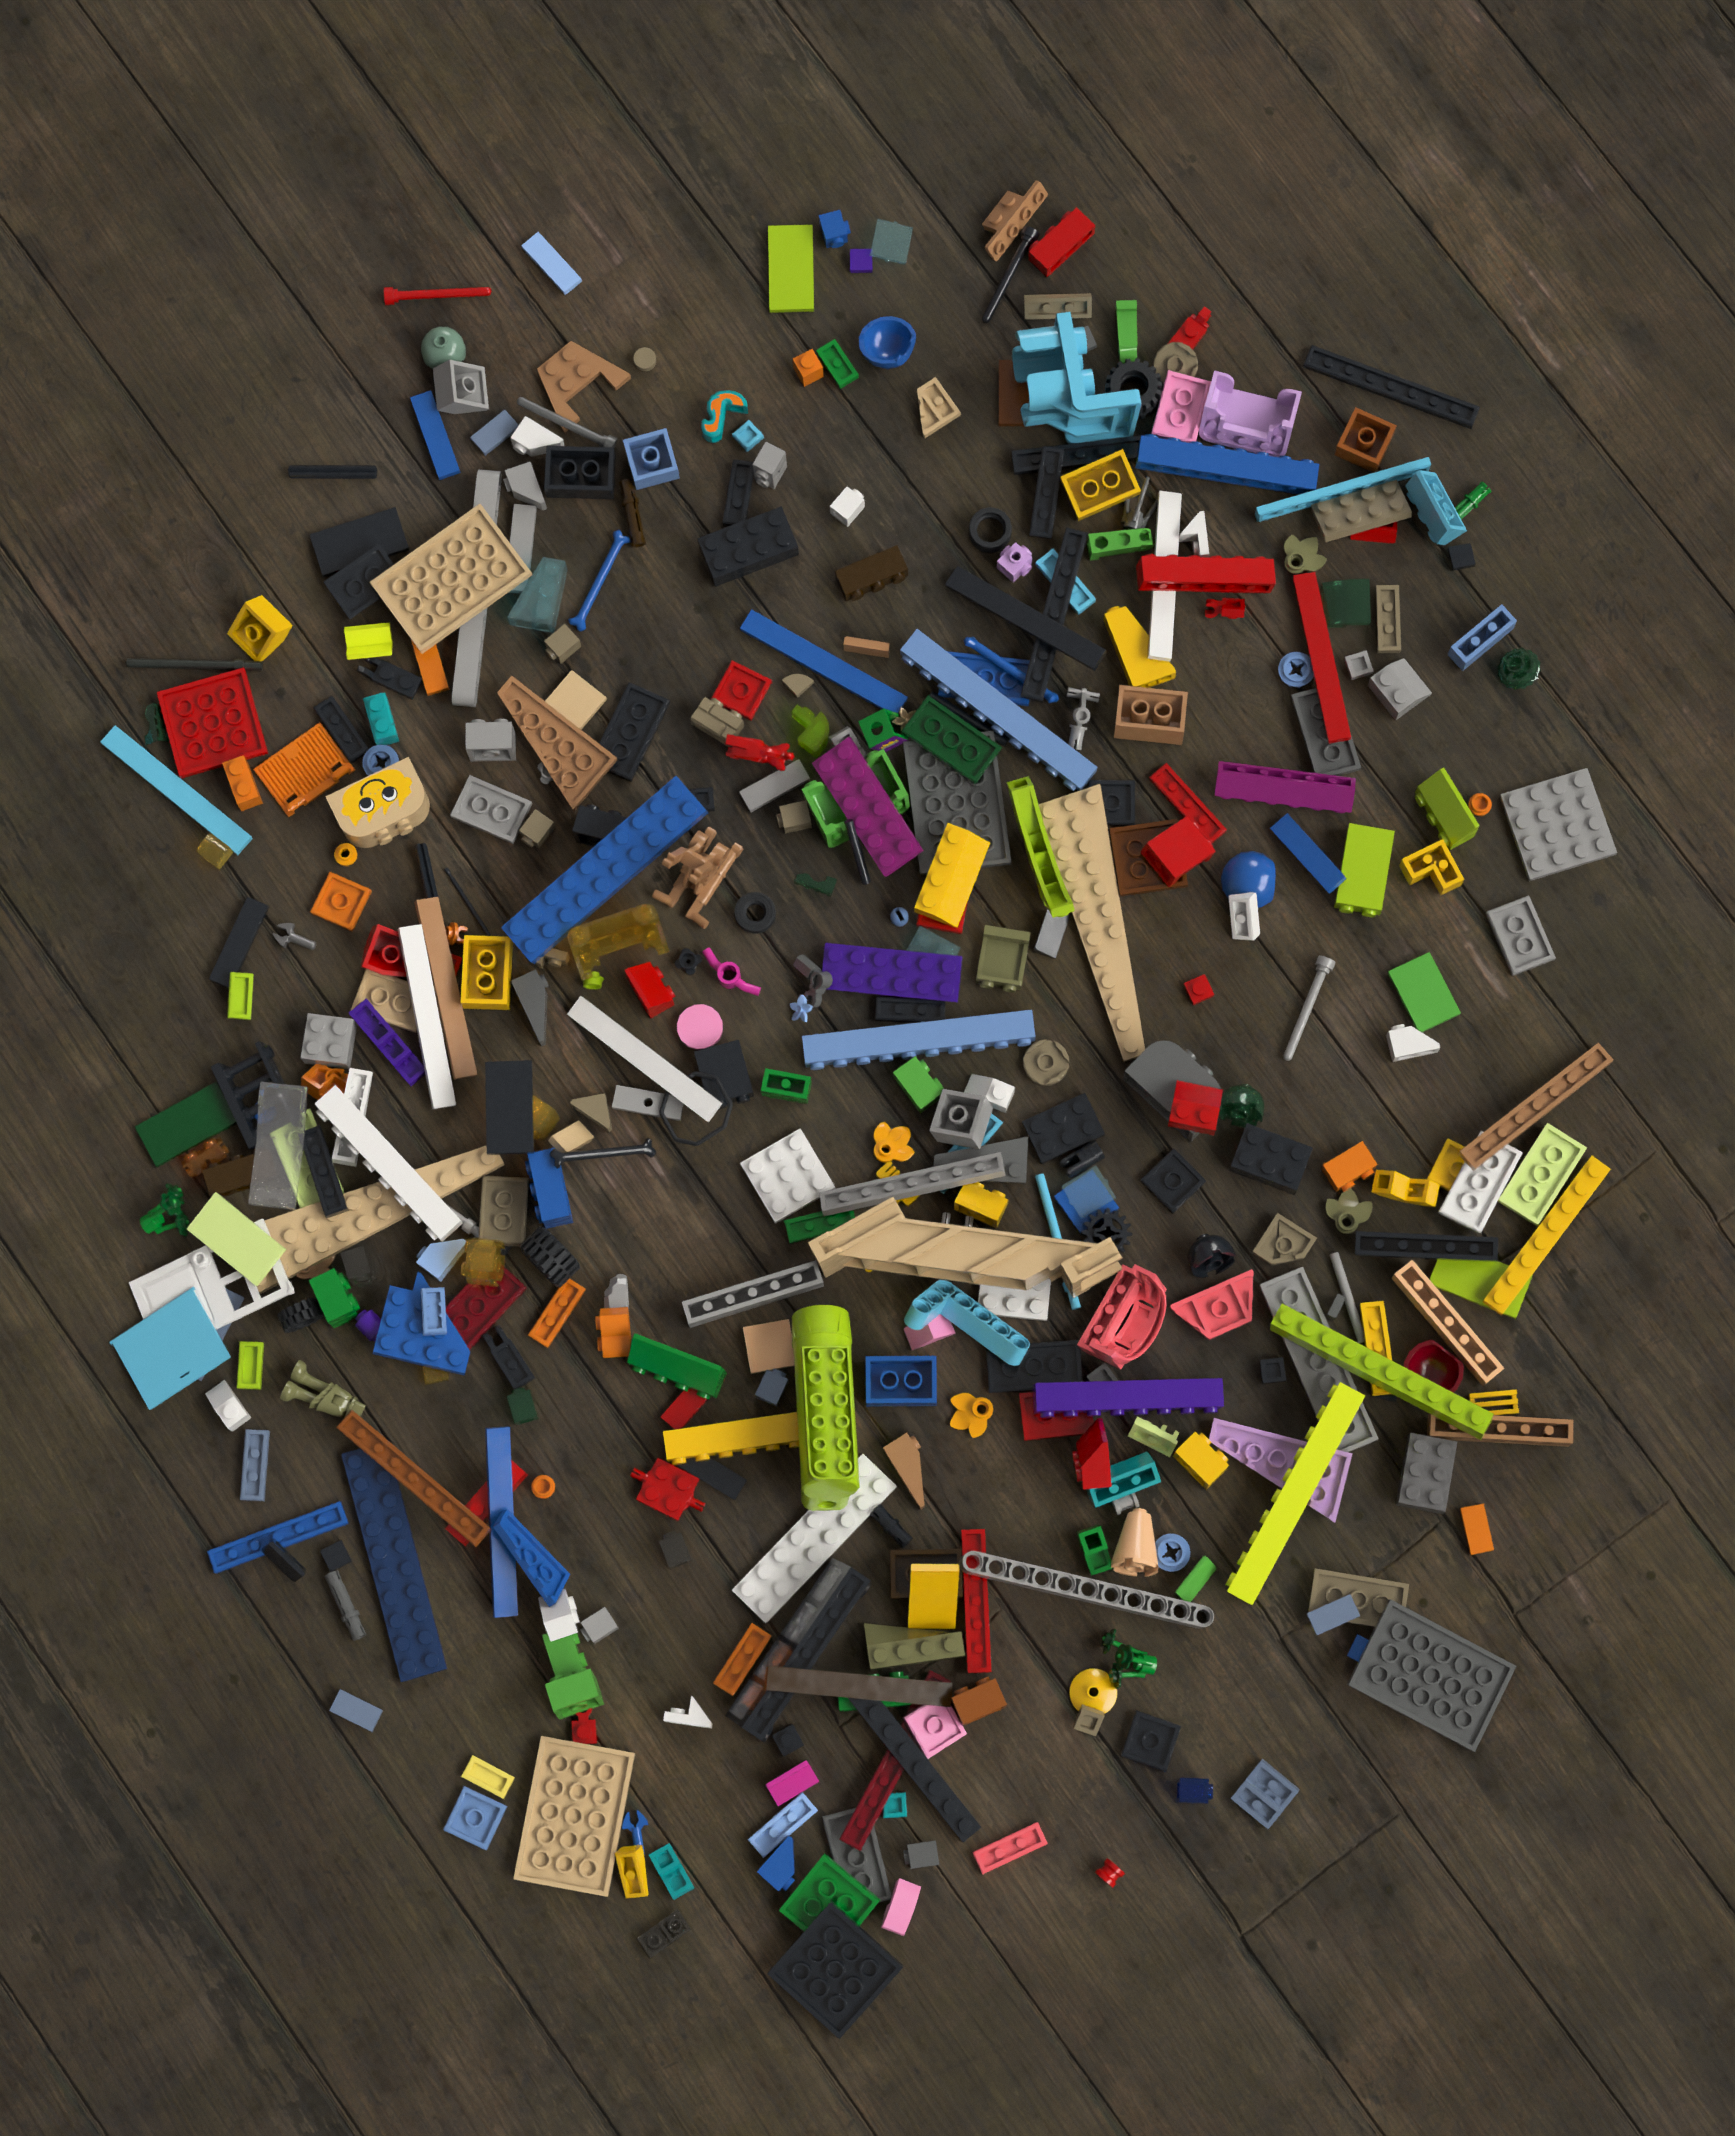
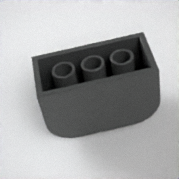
M1157 1041L1148 1046L1125 1070L1123 1080L1168 1122L1177 1080L1221 1089L1219 1083L1212 1077L1213 1072L1207 1066L1203 1065L1201 1067L1195 1061L1196 1057L1188 1049L1184 1051L1179 1045L1171 1041ZM1175 1128L1190 1143L1199 1134V1132Z

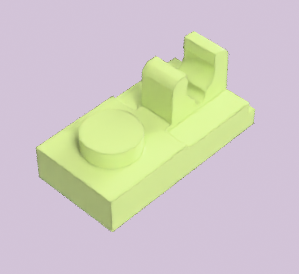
M1137 1416L1128 1437L1170 1457L1178 1442L1176 1439L1179 1432L1175 1430L1174 1434L1171 1435L1165 1432L1166 1425H1162L1161 1429H1159L1151 1422Z

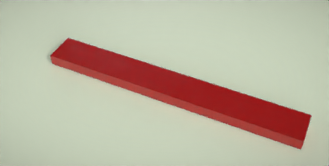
M1310 572L1293 575V584L1328 744L1351 740L1316 573Z

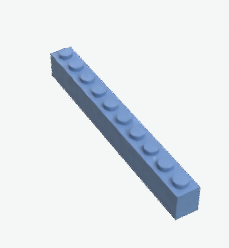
M916 629L900 649V655L903 656L901 659L910 667L915 665L920 669L919 673L925 679L930 681L932 678L938 683L937 687L945 694L950 692L956 697L955 701L964 708L968 706L975 711L973 715L982 722L986 720L992 724V730L1000 736L1005 734L1010 738L1009 742L1019 750L1023 748L1028 752L1027 756L1038 764L1040 761L1046 766L1045 770L1050 775L1061 777L1064 780L1063 784L1070 790H1082L1096 773V765L920 630Z
M1032 1010L806 1035L802 1036L806 1068L810 1067L811 1070L824 1069V1065L845 1067L850 1062H856L857 1065L869 1064L870 1060L879 1059L880 1062L893 1061L894 1057H902V1059L908 1060L920 1054H925L926 1057L938 1056L939 1052L948 1051V1054H959L964 1049L978 1052L985 1050V1047L994 1046L995 1049L1007 1048L1008 1044L1016 1043L1017 1046L1031 1045V1042L1035 1041V1029Z

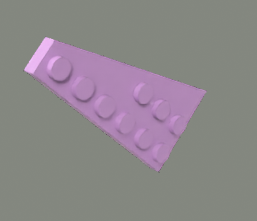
M1214 1418L1209 1437L1211 1443L1281 1488L1286 1483L1282 1479L1287 1469L1293 1470L1297 1462L1293 1458L1299 1447L1304 1449L1307 1444L1306 1441ZM1336 1450L1307 1504L1333 1522H1336L1352 1458V1453Z

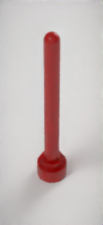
M384 287L385 305H394L399 300L489 296L492 291L489 287L398 291V289H393V287Z

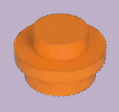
M1477 793L1470 798L1468 807L1474 815L1484 816L1490 811L1492 802L1487 795Z
M540 1475L532 1482V1492L538 1498H549L555 1491V1483L551 1477Z

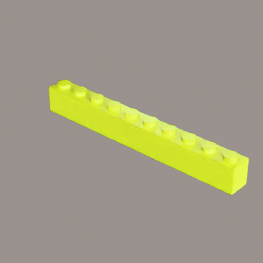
M1341 1382L1338 1386L1333 1384L1327 1397L1331 1398L1327 1407L1322 1405L1316 1418L1320 1419L1315 1428L1311 1426L1305 1436V1439L1308 1440L1305 1448L1299 1447L1293 1458L1297 1461L1293 1470L1288 1468L1282 1479L1286 1482L1282 1490L1277 1488L1271 1499L1274 1503L1271 1511L1265 1510L1259 1521L1263 1526L1259 1532H1253L1248 1542L1252 1545L1248 1553L1243 1551L1237 1562L1240 1565L1237 1574L1232 1572L1226 1582V1585L1229 1586L1227 1592L1251 1605L1254 1604L1365 1398V1395Z

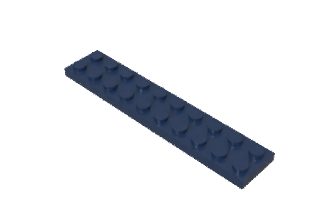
M361 1448L343 1453L342 1458L400 1681L405 1682L447 1670L399 1482Z

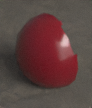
M1428 1340L1416 1345L1409 1351L1404 1361L1405 1368L1453 1393L1458 1389L1463 1379V1363L1434 1340Z

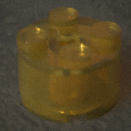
M483 1238L466 1240L465 1253L467 1255L466 1262H463L461 1265V1275L466 1276L468 1284L499 1286L496 1281L502 1280L505 1268V1255H501V1249H505L502 1240Z

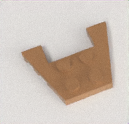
M572 341L537 368L554 412L575 423L579 422L580 418L566 402L595 378L602 375L615 391L631 379V375L628 372ZM561 426L564 433L568 431V429Z

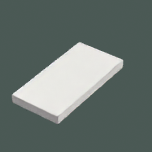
M1507 1145L1475 1171L1464 1162L1438 1213L1480 1235L1523 1152Z

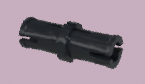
M879 1504L870 1513L884 1528V1533L889 1534L902 1549L910 1543L909 1541H912L913 1538L899 1524L900 1521L897 1518L894 1519L882 1504Z

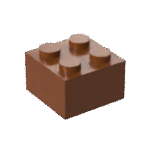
M1355 407L1336 447L1335 456L1375 473L1394 436L1397 425Z
M988 1676L977 1681V1687L969 1690L966 1686L954 1692L955 1696L951 1700L962 1726L1007 1707L996 1678L990 1680Z

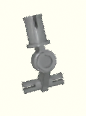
M1068 687L1067 691L1076 694L1067 692V697L1078 698L1080 701L1079 707L1073 711V719L1076 721V725L1070 724L1069 726L1071 727L1068 745L1074 749L1076 740L1075 749L1082 750L1084 732L1087 730V727H1083L1082 724L1087 723L1090 719V712L1086 708V700L1098 703V698L1090 696L1099 697L1100 693L1087 691L1086 688L1079 690Z

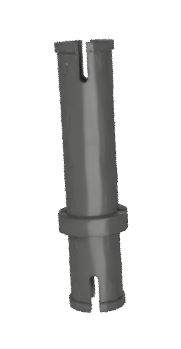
M336 1570L328 1573L324 1577L339 1607L342 1622H345L353 1641L363 1638L367 1633L360 1622V1613L358 1610H355L339 1571Z

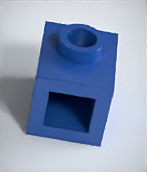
M840 210L819 215V225L826 248H838L848 242L847 234L851 233L847 220L843 221Z

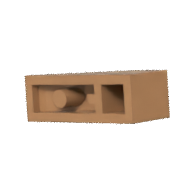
M905 1433L883 1447V1451L921 1510L925 1508L920 1453L918 1451L921 1446L914 1435L909 1437Z

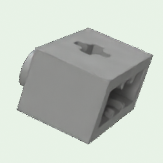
M765 442L753 463L754 479L757 484L764 488L770 487L775 489L787 468L786 452Z

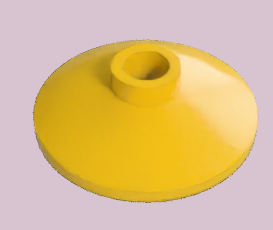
M1086 1669L1076 1675L1071 1683L1070 1699L1078 1711L1083 1704L1103 1711L1105 1714L1116 1702L1117 1689L1114 1688V1683L1110 1682L1109 1674L1103 1670ZM1091 1688H1096L1098 1690V1695L1092 1697L1089 1694V1690Z

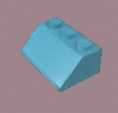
M1422 470L1415 472L1406 484L1407 496L1418 508V517L1424 524L1426 523L1430 539L1436 544L1446 545L1467 530L1437 474Z

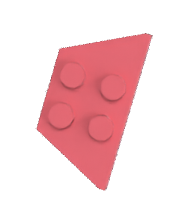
M1251 1269L1171 1304L1170 1309L1208 1340L1227 1333L1252 1321L1254 1272Z

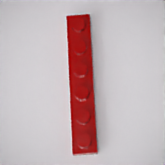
M985 1529L961 1530L962 1556L970 1551L986 1553ZM968 1556L966 1558V1565L971 1569H975L977 1561L974 1557ZM963 1572L968 1673H991L987 1579Z

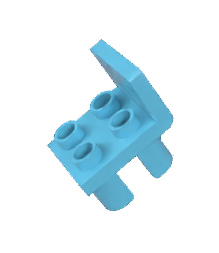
M1071 312L1057 313L1054 326L1016 331V339L1020 342V346H1016L1012 350L1014 377L1018 383L1027 382L1029 403L1023 404L1021 407V415L1025 427L1048 424L1063 431L1065 439L1069 444L1132 437L1134 435L1141 408L1139 390L1134 389L1095 395L1092 369H1083L1082 354H1087L1084 327L1073 328Z

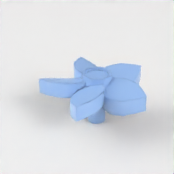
M804 995L798 998L797 1003H790L791 1009L795 1011L792 1020L795 1021L801 1018L802 1021L807 1022V1013L812 1010L813 1006L807 1004V999Z

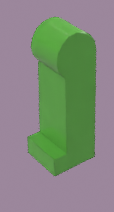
M1137 300L1116 301L1115 312L1119 362L1121 361L1125 364V359L1135 362V358H1137Z
M1149 528L1088 534L1086 540L1090 561L1098 560L1099 557L1146 551L1154 547Z

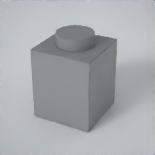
M604 1607L581 1622L583 1628L580 1631L587 1642L592 1640L596 1644L618 1630L619 1627L607 1608Z

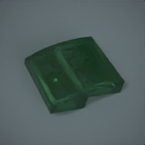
M1348 579L1322 583V605L1327 628H1346L1347 625H1370L1369 579Z

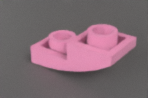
M900 1878L896 1881L891 1902L886 1907L881 1928L901 1936L905 1935L921 1886Z

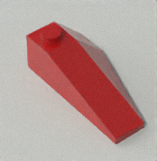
M380 924L373 926L364 947L361 967L383 976L407 977L398 932ZM451 954L455 975H457L462 958Z

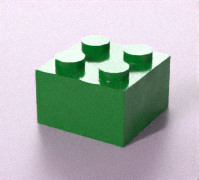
M333 1268L309 1280L326 1320L333 1328L354 1320L359 1315L357 1310L361 1308L356 1297L352 1293L349 1294L348 1289L351 1286L342 1272L338 1273Z

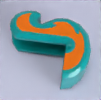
M726 390L718 391L711 395L707 402V413L710 420L703 419L701 424L702 434L706 441L716 443L722 439L726 411L748 414L747 400L740 393Z

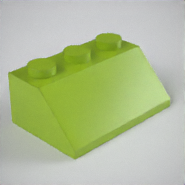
M1445 768L1437 771L1417 787L1415 799L1420 807L1424 806L1428 813L1426 816L1429 823L1433 827L1436 826L1439 831V839H1443L1450 850L1475 836L1479 824Z

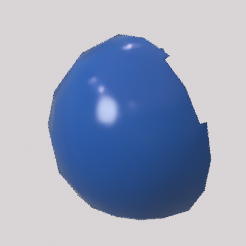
M893 316L880 317L870 321L862 329L859 336V348L864 358L873 366L884 369L897 368L903 365L910 357L915 345L916 333L912 326L901 318Z
M1255 851L1241 852L1231 858L1223 868L1221 876L1222 889L1228 899L1230 895L1255 892L1257 894L1258 908L1270 903L1273 900L1276 875L1273 860L1265 854Z

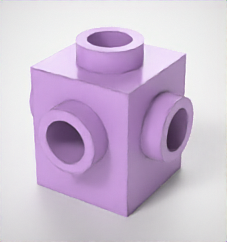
M1016 542L1011 547L1008 545L1000 554L1001 558L997 561V569L1014 583L1021 575L1024 577L1031 570L1032 553L1024 545L1019 546Z

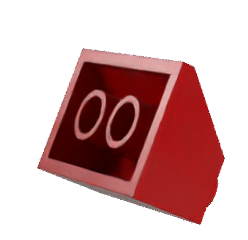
M1097 1418L1076 1442L1077 1451H1072L1077 1482H1082L1083 1490L1112 1487L1108 1440L1103 1419Z

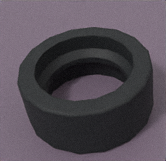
M988 507L979 510L973 515L969 525V536L975 548L982 552L994 553L999 552L1009 543L1012 525L1005 512L998 508ZM993 518L1001 522L1004 531L998 541L985 542L978 536L977 527L982 520Z

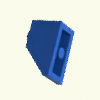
M788 1836L757 1871L777 1891H780L782 1888L786 1891L795 1881L792 1878L795 1874L794 1844L791 1836Z

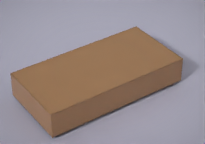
M848 636L844 638V651L889 658V643Z

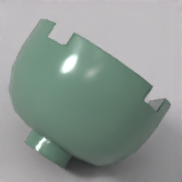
M439 326L425 334L421 344V354L424 363L433 369L448 360L464 361L466 347L463 338L456 330Z

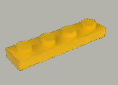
M1384 1301L1360 1303L1365 1347L1392 1360ZM1371 1383L1372 1396L1391 1394Z

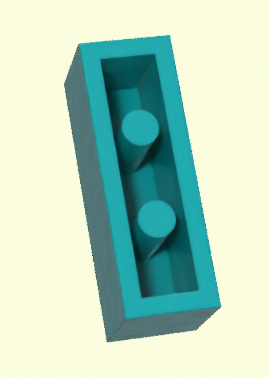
M1148 1452L1110 1466L1112 1487L1086 1489L1096 1508L1161 1482L1155 1461Z

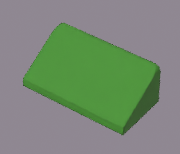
M1203 1556L1174 1592V1595L1183 1601L1191 1602L1216 1571V1566L1208 1557Z

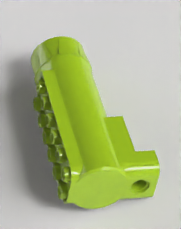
M833 1305L809 1306L796 1311L792 1315V1348L795 1367L801 1501L803 1506L811 1511L841 1510L847 1506L849 1497L860 1488L850 1319L847 1310Z

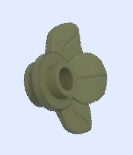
M1291 535L1285 541L1284 551L1286 558L1284 566L1288 572L1292 574H1300L1304 570L1314 572L1325 565L1327 558L1317 554V537L1306 538L1300 542L1294 535ZM1298 561L1300 565L1295 567L1291 562Z
M1351 1188L1343 1192L1338 1201L1335 1199H1327L1326 1201L1327 1215L1335 1221L1337 1230L1343 1234L1353 1233L1357 1229L1358 1224L1366 1222L1372 1213V1202L1359 1203L1355 1192ZM1349 1219L1351 1225L1348 1227L1344 1226L1342 1220Z

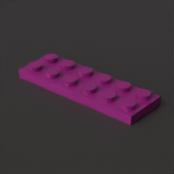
M846 738L812 763L847 819H853L857 835L885 877L924 851L852 738Z

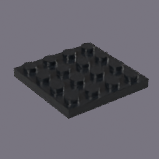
M831 1900L767 1974L840 2039L900 1972L904 1965Z

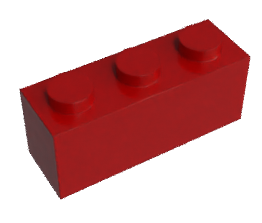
M1077 207L1072 212H1066L1056 227L1054 225L1046 231L1045 237L1040 241L1036 240L1029 248L1028 260L1046 277L1050 276L1095 234V224Z

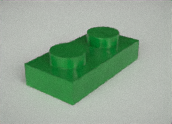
M835 339L816 350L817 356L839 389L859 378V374Z

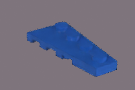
M508 1509L500 1513L493 1528L549 1607L556 1604L570 1573Z

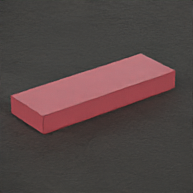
M1038 1822L972 1853L983 1875L1048 1843Z

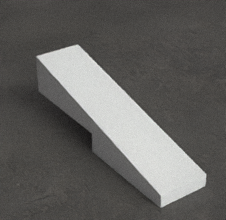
M350 1068L344 1095L365 1116L373 1072ZM336 1136L332 1161L333 1163L356 1167L358 1155L356 1156L347 1147L350 1142L344 1136L341 1139Z

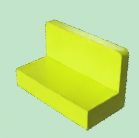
M390 622L344 627L347 660L392 655L393 640Z

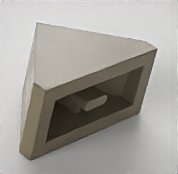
M605 1093L572 1099L570 1102L572 1108L609 1133L611 1132L612 1124Z

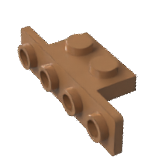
M1036 180L1024 196L1007 191L982 223L985 230L995 233L985 246L992 260H999L1048 196L1041 182Z

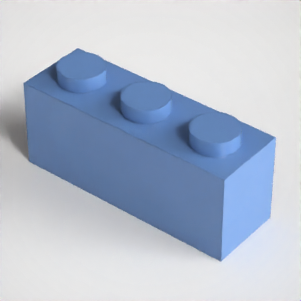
M1501 604L1450 647L1448 656L1464 671L1512 631L1517 620Z

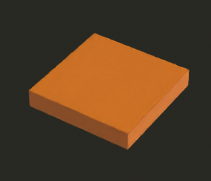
M329 872L310 913L353 932L372 890Z

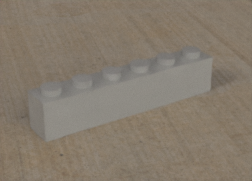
M815 1260L683 1301L682 1305L691 1328L824 1287L817 1261Z

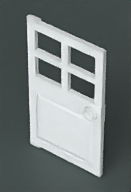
M264 1219L254 1222L270 1235ZM207 1245L129 1282L143 1319L194 1286V1292L216 1330L288 1295H292L295 1291L292 1283L288 1280L280 1258L272 1268L281 1289L261 1298L257 1286L238 1271L221 1278L212 1256L214 1251ZM244 1277L254 1302L234 1311L225 1285Z

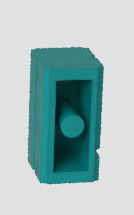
M379 693L363 698L376 745H390L399 742L386 694Z

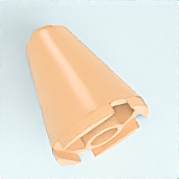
M1135 1508L1127 1514L1111 1561V1568L1114 1567V1571L1117 1573L1137 1577V1572H1145L1144 1577L1158 1573L1159 1566L1152 1519L1145 1509Z

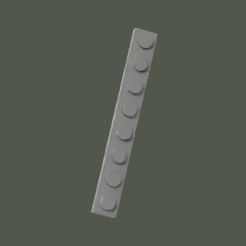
M998 1152L819 1192L823 1215L828 1216L877 1205L892 1197L895 1200L999 1178L1006 1176L1002 1154Z

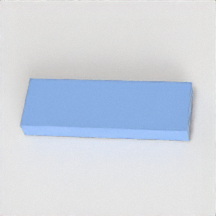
M539 232L521 245L522 249L564 295L582 282L578 274Z
M802 1792L748 1840L764 1858L818 1810Z

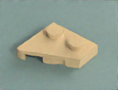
M936 377L917 389L924 438L961 415V412Z

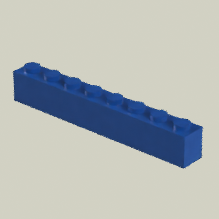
M1147 434L1145 436L1141 435L1139 440L1135 468L1300 495L1316 490L1319 464L1309 459L1298 461L1292 460L1289 456L1273 457L1265 452L1254 454L1240 448L1229 450L1221 445L1204 446L1201 442L1197 441L1186 443L1181 442L1177 438L1161 439L1156 435Z

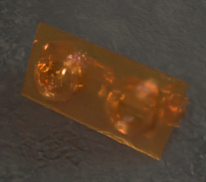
M221 1137L218 1139L211 1138L203 1144V1149L197 1153L193 1150L183 1157L182 1166L183 1168L189 1167L186 1169V1172L190 1177L194 1175L197 1177L203 1173L202 1170L208 1169V1165L205 1162L208 1158L211 1163H215L227 1157L226 1154L230 1151L226 1145L220 1146L223 1143Z

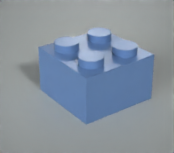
M666 428L623 440L636 490L680 478Z

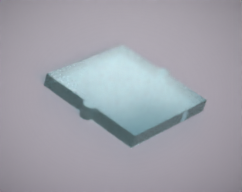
M877 219L870 256L885 259L886 262L892 261L905 265L913 228L900 225L896 221L889 222Z
M1097 1166L1092 1167L1061 1186L1070 1200L1069 1205H1073L1081 1219L1116 1199L1108 1185V1180L1104 1179Z

